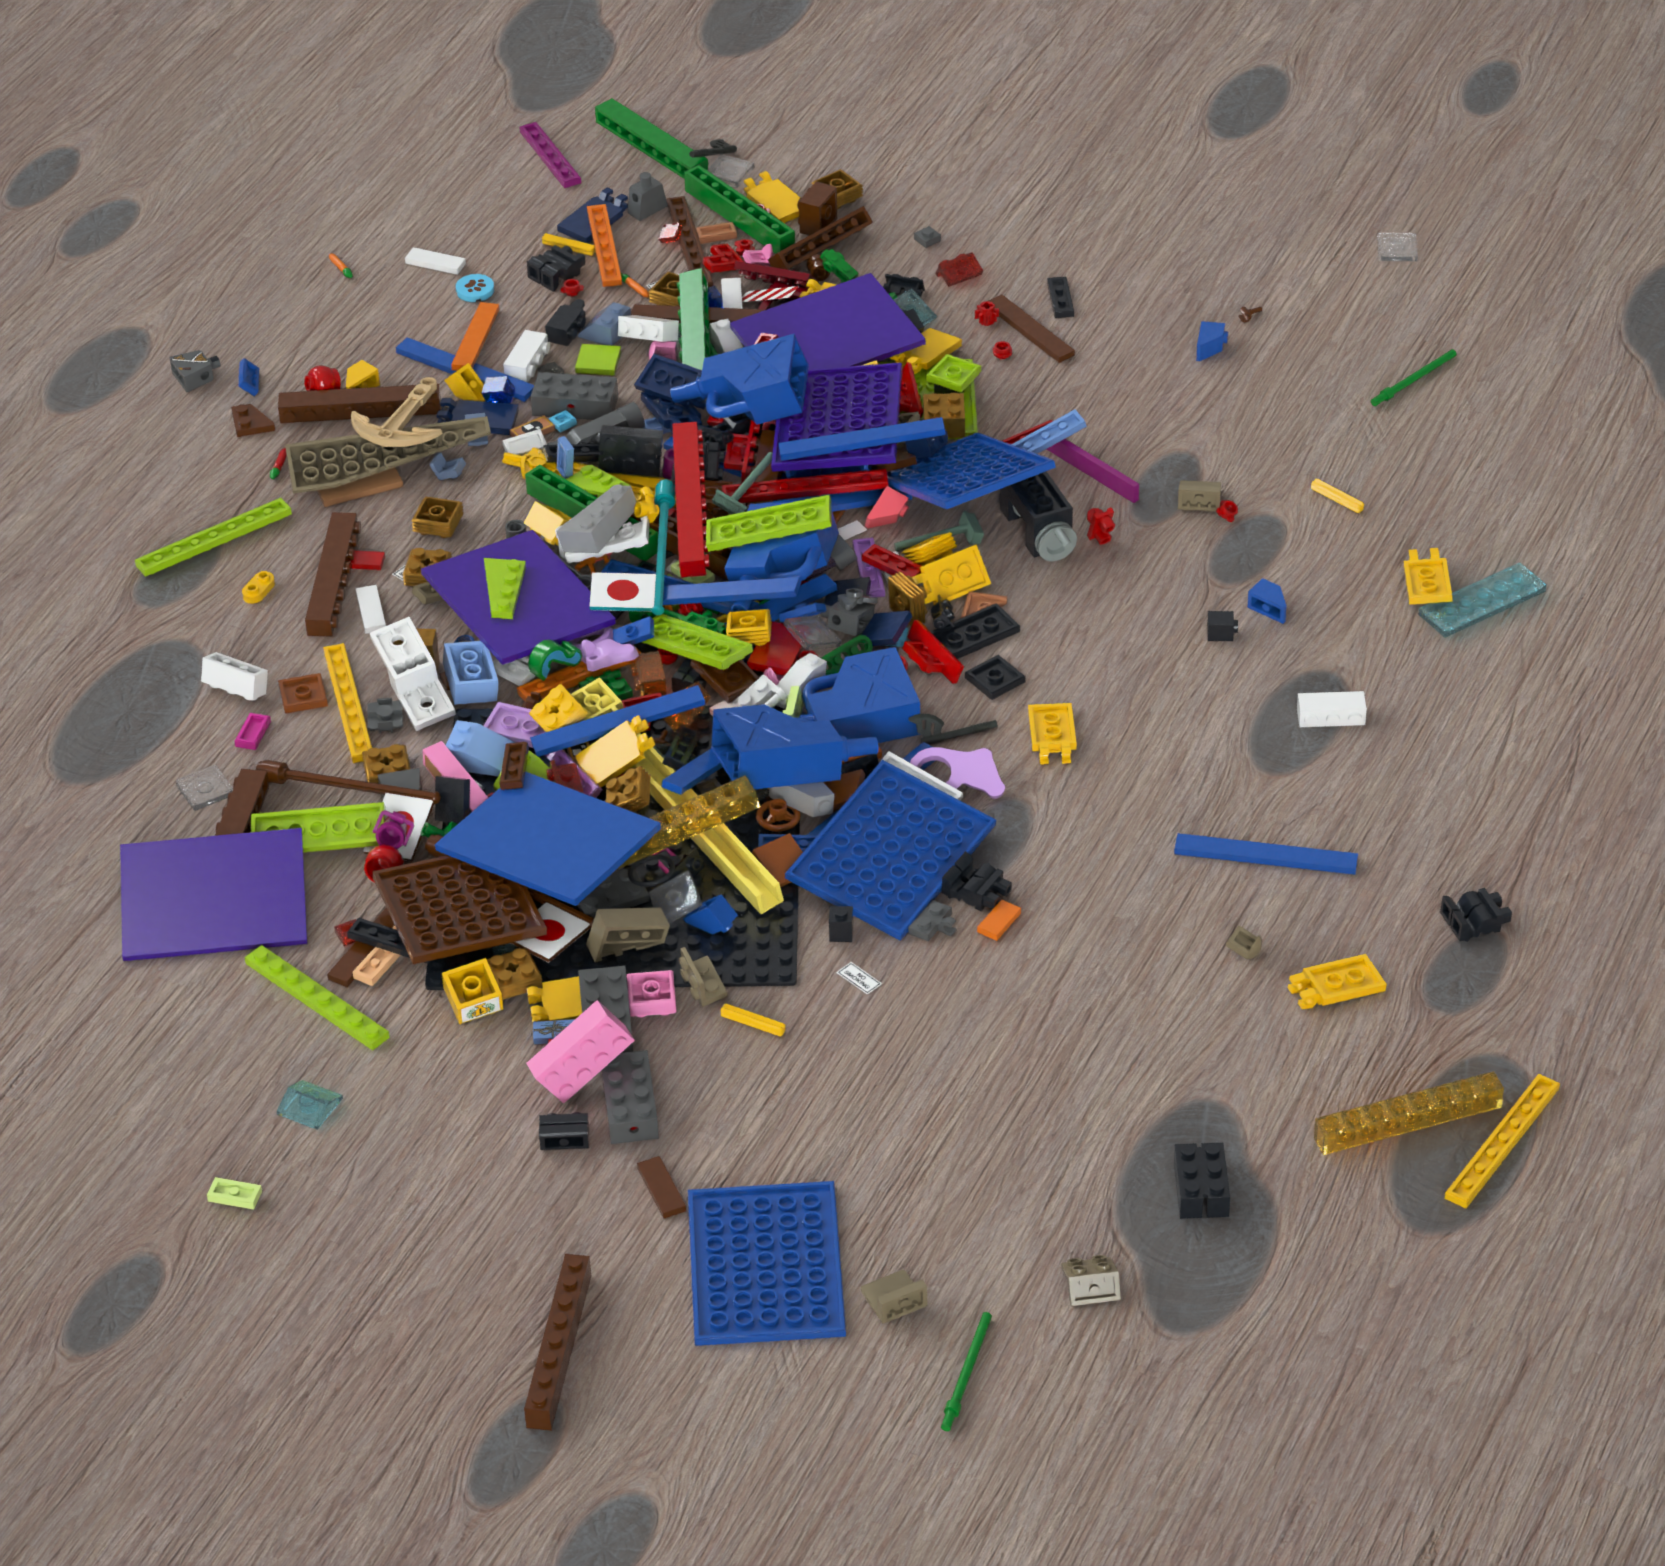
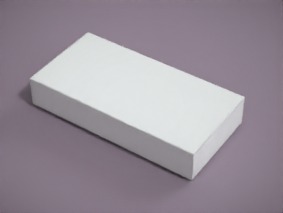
M541 429L508 438L502 442L506 453L520 456L528 454L534 447L543 451V445H547Z

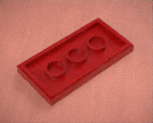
M771 621L770 641L765 645L755 646L747 665L751 670L762 672L772 668L775 674L785 676L797 661L809 636L810 628Z

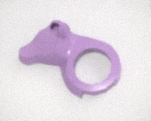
M610 626L568 641L581 650V661L586 664L588 671H596L618 663L632 661L639 656L635 646L613 641V629ZM602 635L592 642L586 639L581 644H577L581 639L588 636Z
M932 747L918 752L910 761L911 764L918 768L929 761L945 763L951 770V776L946 784L955 789L964 784L983 791L992 799L1001 797L1005 790V785L1001 781L993 761L992 752L986 748L963 752Z

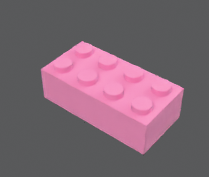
M597 1000L526 1064L535 1079L562 1103H565L635 1040L627 1027Z

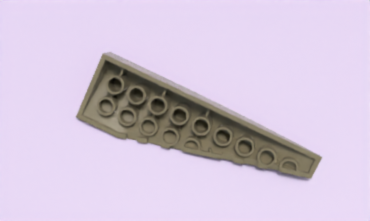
M488 417L414 426L427 429H441L442 434L425 443L407 447H382L362 438L359 434L285 444L293 494L335 488L490 435ZM413 427L403 428L402 431L412 432Z

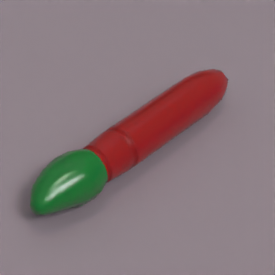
M286 448L280 451L273 469L270 471L271 479H275L280 474V470L287 457Z

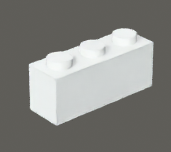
M638 315L618 316V336L660 342L678 341L679 321Z
M525 330L503 364L504 374L528 383L531 377H534L537 367L542 364L544 356L549 353L550 342H548L547 334Z
M217 652L203 657L201 682L209 684L212 688L224 689L229 694H238L246 700H256L258 697L266 694L268 670Z
M1364 691L1298 693L1297 714L1299 727L1365 725L1367 708Z

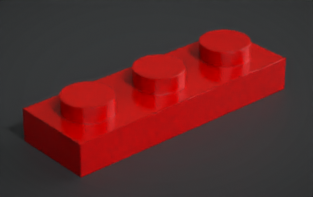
M873 544L862 554L863 562L890 575L895 576V573L898 574L899 571L905 576L909 575L910 577L921 574L919 568L921 565L876 544Z

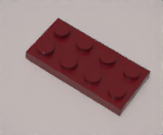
M736 261L734 269L740 272L739 275L745 276L744 278L747 280L756 281V278H759L769 284H774V281L798 285L809 289L806 286L809 279H814L819 283L809 273Z

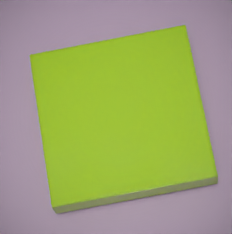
M582 344L575 366V373L614 376L621 354V346Z
M946 354L926 375V381L962 393L979 375L981 365Z

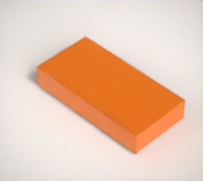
M1001 900L977 926V933L997 941L1019 917L1021 908Z

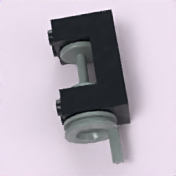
M1047 471L1000 489V510L1008 521L1019 518L1025 521V546L1034 558L1041 556L1044 560L1050 562L1058 561L1072 552L1077 542L1076 533L1072 529L1073 507Z

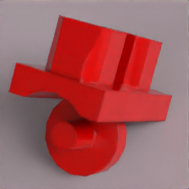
M1111 507L1106 512L1099 508H1092L1088 511L1087 520L1090 526L1087 537L1089 540L1096 538L1100 545L1111 541L1112 536L1109 532L1115 528V523L1112 520L1114 511Z

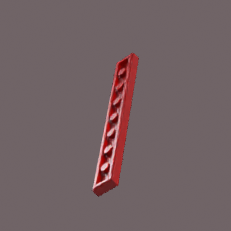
M879 469L754 482L738 502L748 503L885 489L887 486L889 487L887 470ZM741 484L722 485V492L731 497Z

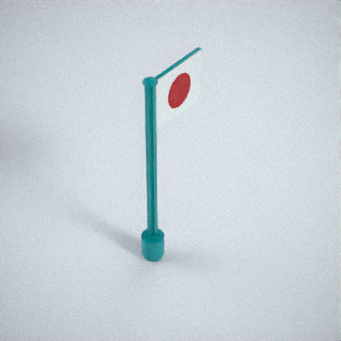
M663 479L655 487L654 503L660 508L656 574L592 572L590 610L648 611L658 616L664 613L663 594L668 511L675 505L676 489L672 481Z

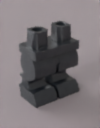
M554 245L551 247V250H547L543 255L532 256L527 261L528 278L554 292L559 286V277L568 280L580 275V268L585 265V256L581 253L573 255L572 249L568 246L560 248Z
M965 851L942 877L941 893L949 899L956 898L958 901L963 899L966 904L975 906V909L982 911L985 906L993 909L1001 901V896L997 895V893L1007 897L1011 892L1012 882L1003 878L1002 870L998 868L996 870L987 863L975 869L972 856Z
M1485 888L1478 889V892L1469 891L1464 893L1457 902V905L1451 897H1442L1440 913L1447 924L1451 926V930L1459 941L1468 942L1470 938L1478 937L1480 933L1500 932L1501 925L1511 922L1512 911L1509 907L1498 908L1502 906L1500 894L1498 892L1489 894Z

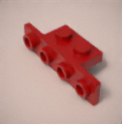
M907 362L902 373L900 411L907 413L919 412L921 418L923 408L912 365Z
M752 420L748 435L733 434L734 439L727 444L724 460V469L742 470L741 483L751 474L752 466L749 465L754 463L755 451H752V448L757 446V436H755V433H759L760 424L756 425Z
M914 620L907 636L910 641H905L902 649L911 660L920 666L923 672H941L952 684H956L964 666L919 620Z

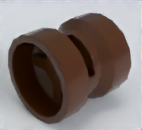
M813 255L807 260V267L813 277L818 281H824L829 277L830 273L823 267L821 255Z

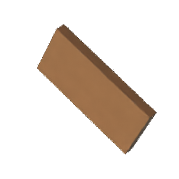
M394 467L335 488L316 491L324 506L328 507L403 487V481Z

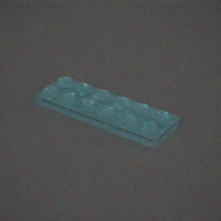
M1519 562L1453 592L1452 602L1429 603L1420 607L1418 615L1446 638L1546 592L1547 584Z

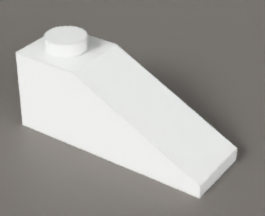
M728 319L710 323V340L718 354L743 348L741 341L730 329V321Z
M809 653L796 661L776 686L781 688L787 696L790 693L791 686H800L802 693L808 682L826 675L827 661ZM786 699L780 701L777 706L785 709Z

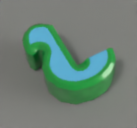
M543 640L533 649L528 667L531 673L545 681L551 668V662L575 667L582 659V652L568 641H563L561 646L553 640Z

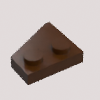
M241 404L231 407L237 437L275 431L274 422L252 404Z
M897 449L896 463L875 465L877 470L886 469L888 472L915 465L917 461L915 455Z

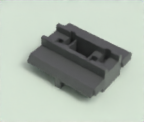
M379 698L377 702L367 704L368 729L370 731L379 730V734H381L382 731L391 730V733H393V729L403 727L402 704L399 700L392 701V698Z

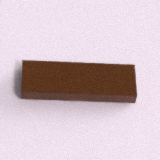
M528 742L506 744L499 783L501 790L523 788L529 751Z
M660 1156L637 1163V1169L663 1219L686 1212V1205Z

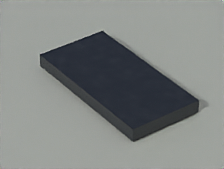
M996 603L954 621V628L949 624L943 629L931 631L959 659L1020 632V625Z

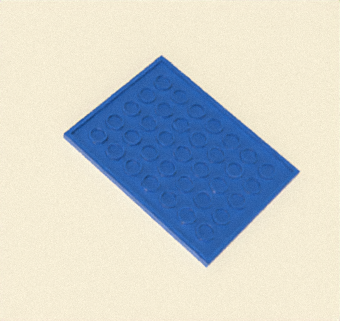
M975 433L946 444L932 457L916 458L917 464L888 471L887 477L890 487L944 509H949L1056 468L1054 460L981 433Z
M882 760L785 873V879L835 906H853V916L901 941L908 933V927L942 891V877L965 851L971 855L996 825V819Z
M525 771L523 788L505 790L499 788L435 844V849L438 852L576 906L661 829V824L658 821Z
M834 1181L688 1190L695 1346L846 1337Z

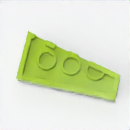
M593 465L582 467L581 471L566 479L590 494L597 495V497H600L614 485L630 486L626 482Z
M484 558L491 618L513 619L526 570V561Z

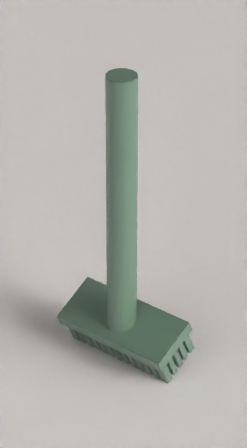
M769 452L731 497L717 489L712 499L713 504L731 513V515L747 512L748 507L738 502V500L772 462L773 453Z
M963 511L959 521L960 525L896 542L894 547L896 551L910 548L933 536L949 532L952 533V536L964 533L970 545H973V543L981 544L984 532L975 514Z

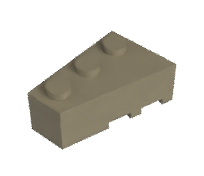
M661 908L597 909L586 945L594 962L602 961L601 957L615 954V956L623 955L622 951L635 948L638 951L663 944L670 925Z

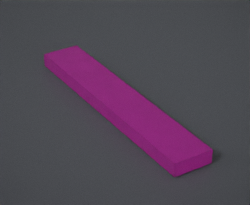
M537 122L519 127L522 136L564 188L581 184V177Z
M1063 439L1046 449L1129 501L1135 503L1139 500V483L1067 439Z

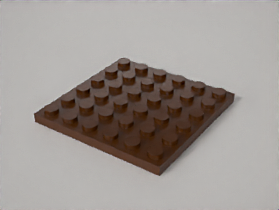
M446 855L373 871V880L413 964L547 935V927L526 886Z

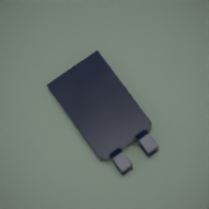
M607 187L601 191L599 197L591 198L557 225V230L578 241L589 243L593 238L587 206L606 204L611 226L623 216V212L628 208V204L624 202L628 200V196L620 194L614 201V197L609 196L613 194V190Z
M653 354L634 386L637 390L673 402L670 389L696 381L698 376L701 377L702 370ZM701 397L677 403L685 407L693 404L695 407L703 410L706 407V401Z
M641 392V401L664 428H670L672 436V424L697 422V424L702 425L701 414L693 404L685 407L652 394Z
M442 398L440 402L442 409L437 412V423L464 420L467 414L485 413V417H488L491 434L510 435V429L514 428L519 407L518 404L470 400L454 401L452 398Z

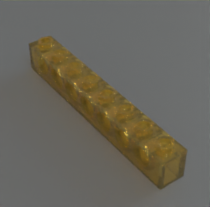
M746 775L649 817L660 822L661 829L616 870L759 808L760 805L756 791Z
M1492 1071L1315 1118L1314 1139L1322 1154L1325 1155L1502 1108L1504 1087L1495 1072Z

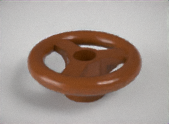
M783 799L767 801L756 812V819L759 825L766 830L782 832L793 828L798 824L801 817L800 811L788 806ZM787 807L793 811L794 815L787 811ZM769 808L770 815L764 820L763 813ZM782 820L790 821V822H788V823H786V824H783V825H773V824H772V823H774V822H776V821H782Z

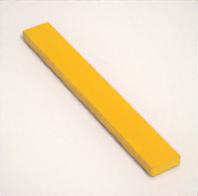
M344 643L323 647L352 762H362V752L368 751L372 748L346 648Z
M1541 1074L1535 1077L1445 1192L1444 1199L1465 1209L1470 1205L1559 1090V1082Z

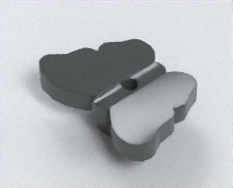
M851 588L846 590V594L838 595V602L845 610H850L856 607L857 604L878 603V598L863 594L862 589Z

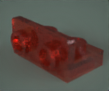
M973 252L966 255L965 253L960 254L952 260L942 261L938 265L935 274L937 277L942 276L948 287L982 275L983 269Z
M555 760L550 761V769H546L549 781L584 793L576 763L556 766Z

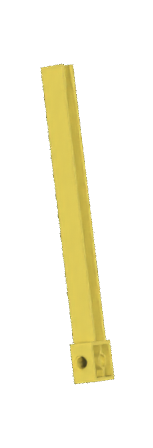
M600 677L571 694L588 712V715L581 721L624 708L622 701ZM653 747L643 752L645 758L631 768L636 769L639 766H643L645 772L651 774L650 794L753 907L760 914H763L783 902L779 882L691 788L679 795L662 787L663 779L676 772L673 768L662 764L664 758Z

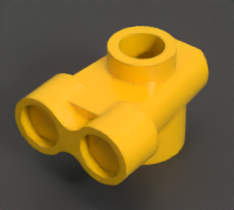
M646 486L640 490L641 495L636 498L634 514L637 518L647 516L649 522L653 523L659 515V506L654 503L651 488Z

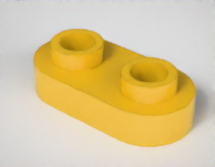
M267 571L257 573L242 589L243 600L250 604L262 601L275 586L274 575Z

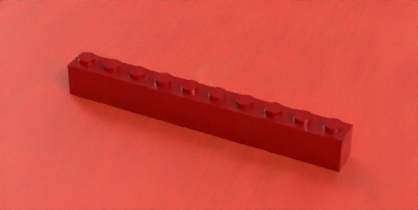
M697 422L674 423L672 426L681 578L706 576V567H710L709 554H705L708 550L706 540H704L706 538V526L703 525L707 524V513L703 512V510H707L706 498H702L706 496L705 484H701L705 483L704 470H701L704 469V458L700 457L704 455L703 443H699L703 442L702 430H698Z

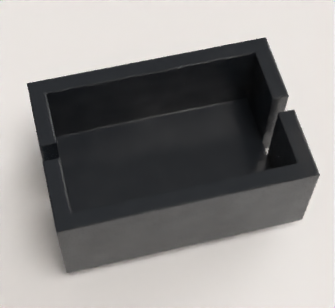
M602 425L598 468L607 473L659 477L663 430Z
M1197 1143L1175 1144L1174 1171L1180 1219L1202 1218L1203 1198H1207V1218L1229 1217L1230 1191L1224 1143H1201V1147H1197Z

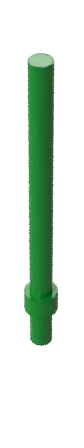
M1451 349L1394 386L1383 389L1379 395L1371 399V404L1377 406L1383 401H1389L1394 397V394L1457 355L1456 351Z
M983 1312L951 1400H948L944 1409L945 1416L941 1424V1429L944 1431L951 1430L954 1419L960 1413L962 1407L960 1403L992 1318V1315L988 1312Z

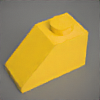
M360 360L347 368L346 389L371 388L380 385L378 369L364 360Z
M469 363L444 380L454 395L462 400L484 402L492 396Z

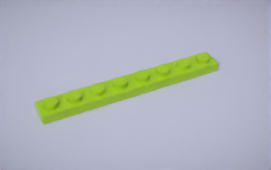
M282 498L276 499L135 559L136 567L145 577L292 515L291 507Z
M259 946L245 957V963L372 1051L390 1038L388 1030L264 946Z

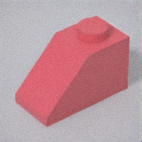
M887 486L867 516L865 527L873 528L896 523L899 517H904L909 509V506H907L908 497Z

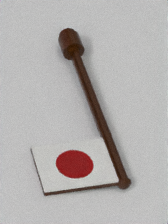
M264 760L260 761L256 766V770L267 771L269 783L284 784L289 779L384 794L382 802L386 806V811L391 813L396 811L406 816V819L412 821L415 825L406 847L402 844L397 849L401 853L403 860L413 862L422 838V827L428 822L434 804H438L441 799L438 791L428 792L290 770L284 762ZM407 825L406 836L410 829L409 825ZM376 846L365 847L363 852L368 854Z
M431 835L425 843V850L435 858L446 856V854L435 849V844L443 838L441 835ZM526 886L532 899L544 904L538 911L547 927V935L520 940L511 944L522 949L526 948L530 954L549 963L586 931L591 930L594 918Z

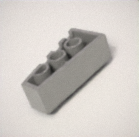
M620 484L612 486L560 527L556 532L563 552L599 553L634 513L636 499L632 487Z

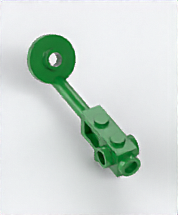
M826 249L821 254L820 258L823 260V267L827 272L835 274L840 279V283L858 277L859 273L845 261L844 256L840 252ZM895 292L889 294L894 301L898 297Z
M664 608V615L727 635L725 623L712 618L713 614L709 610L702 615L691 611L685 616ZM629 611L631 623L649 616L651 618L657 616L648 611Z

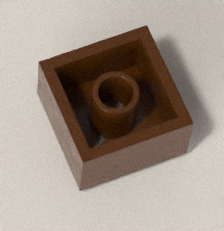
M816 181L811 188H808L805 195L799 199L797 208L799 209L798 224L800 225V233L811 235L837 220V187Z

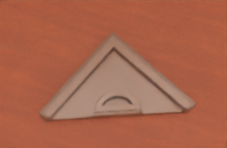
M969 592L961 618L996 603L1000 607L1007 604V596Z

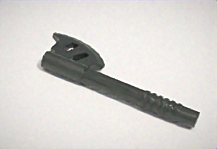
M715 139L710 142V146L713 148L690 151L689 155L692 158L735 153L737 147L724 142V139Z
M921 713L908 718L910 722L916 724L917 733L922 735L921 743L925 742L929 745L998 727L997 721L993 720L941 733L944 722L937 716ZM922 720H925V729L922 727ZM932 723H934L933 735H931L930 731Z

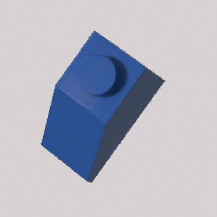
M1201 321L1196 361H1202L1223 350L1224 343L1228 342V331H1225V323Z
M1262 578L1248 591V608L1284 624L1286 622V602L1281 587Z
M720 894L696 905L683 920L713 935L720 931L723 933L728 931L734 925L732 921L738 914Z

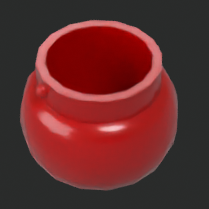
M319 365L310 369L307 376H305L304 385L307 391L336 390L341 388V379L336 368Z
M378 845L368 853L364 864V871L366 876L374 882L373 871L403 865L404 861L401 853L393 846Z

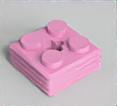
M672 970L627 974L631 1017L637 1016L642 1018L647 1015L659 1014L666 1016L677 1012L674 974Z

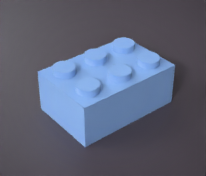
M481 641L444 643L443 667L454 705L497 701L498 678L489 649Z

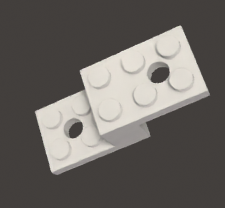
M410 617L370 633L371 640L388 669L391 686L416 731L456 715L455 709L438 679L435 662ZM397 640L404 641L401 645L393 644ZM425 702L433 703L430 707H422V704Z

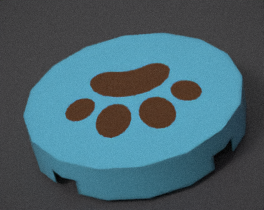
M482 274L464 276L456 283L457 296L466 302H476L479 299L484 301L493 295L494 282L490 277Z

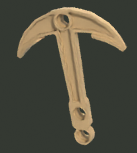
M433 377L421 379L420 384L415 386L404 403L382 426L371 424L367 416L352 411L351 422L354 430L362 438L382 447H407L422 444L442 434L441 429L413 427L412 432L402 431L419 407L424 405L430 396L435 393L437 389L436 379Z

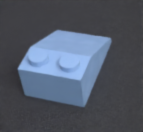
M457 720L446 743V747L467 772L499 776L502 770L505 746L507 743L515 742L478 723Z

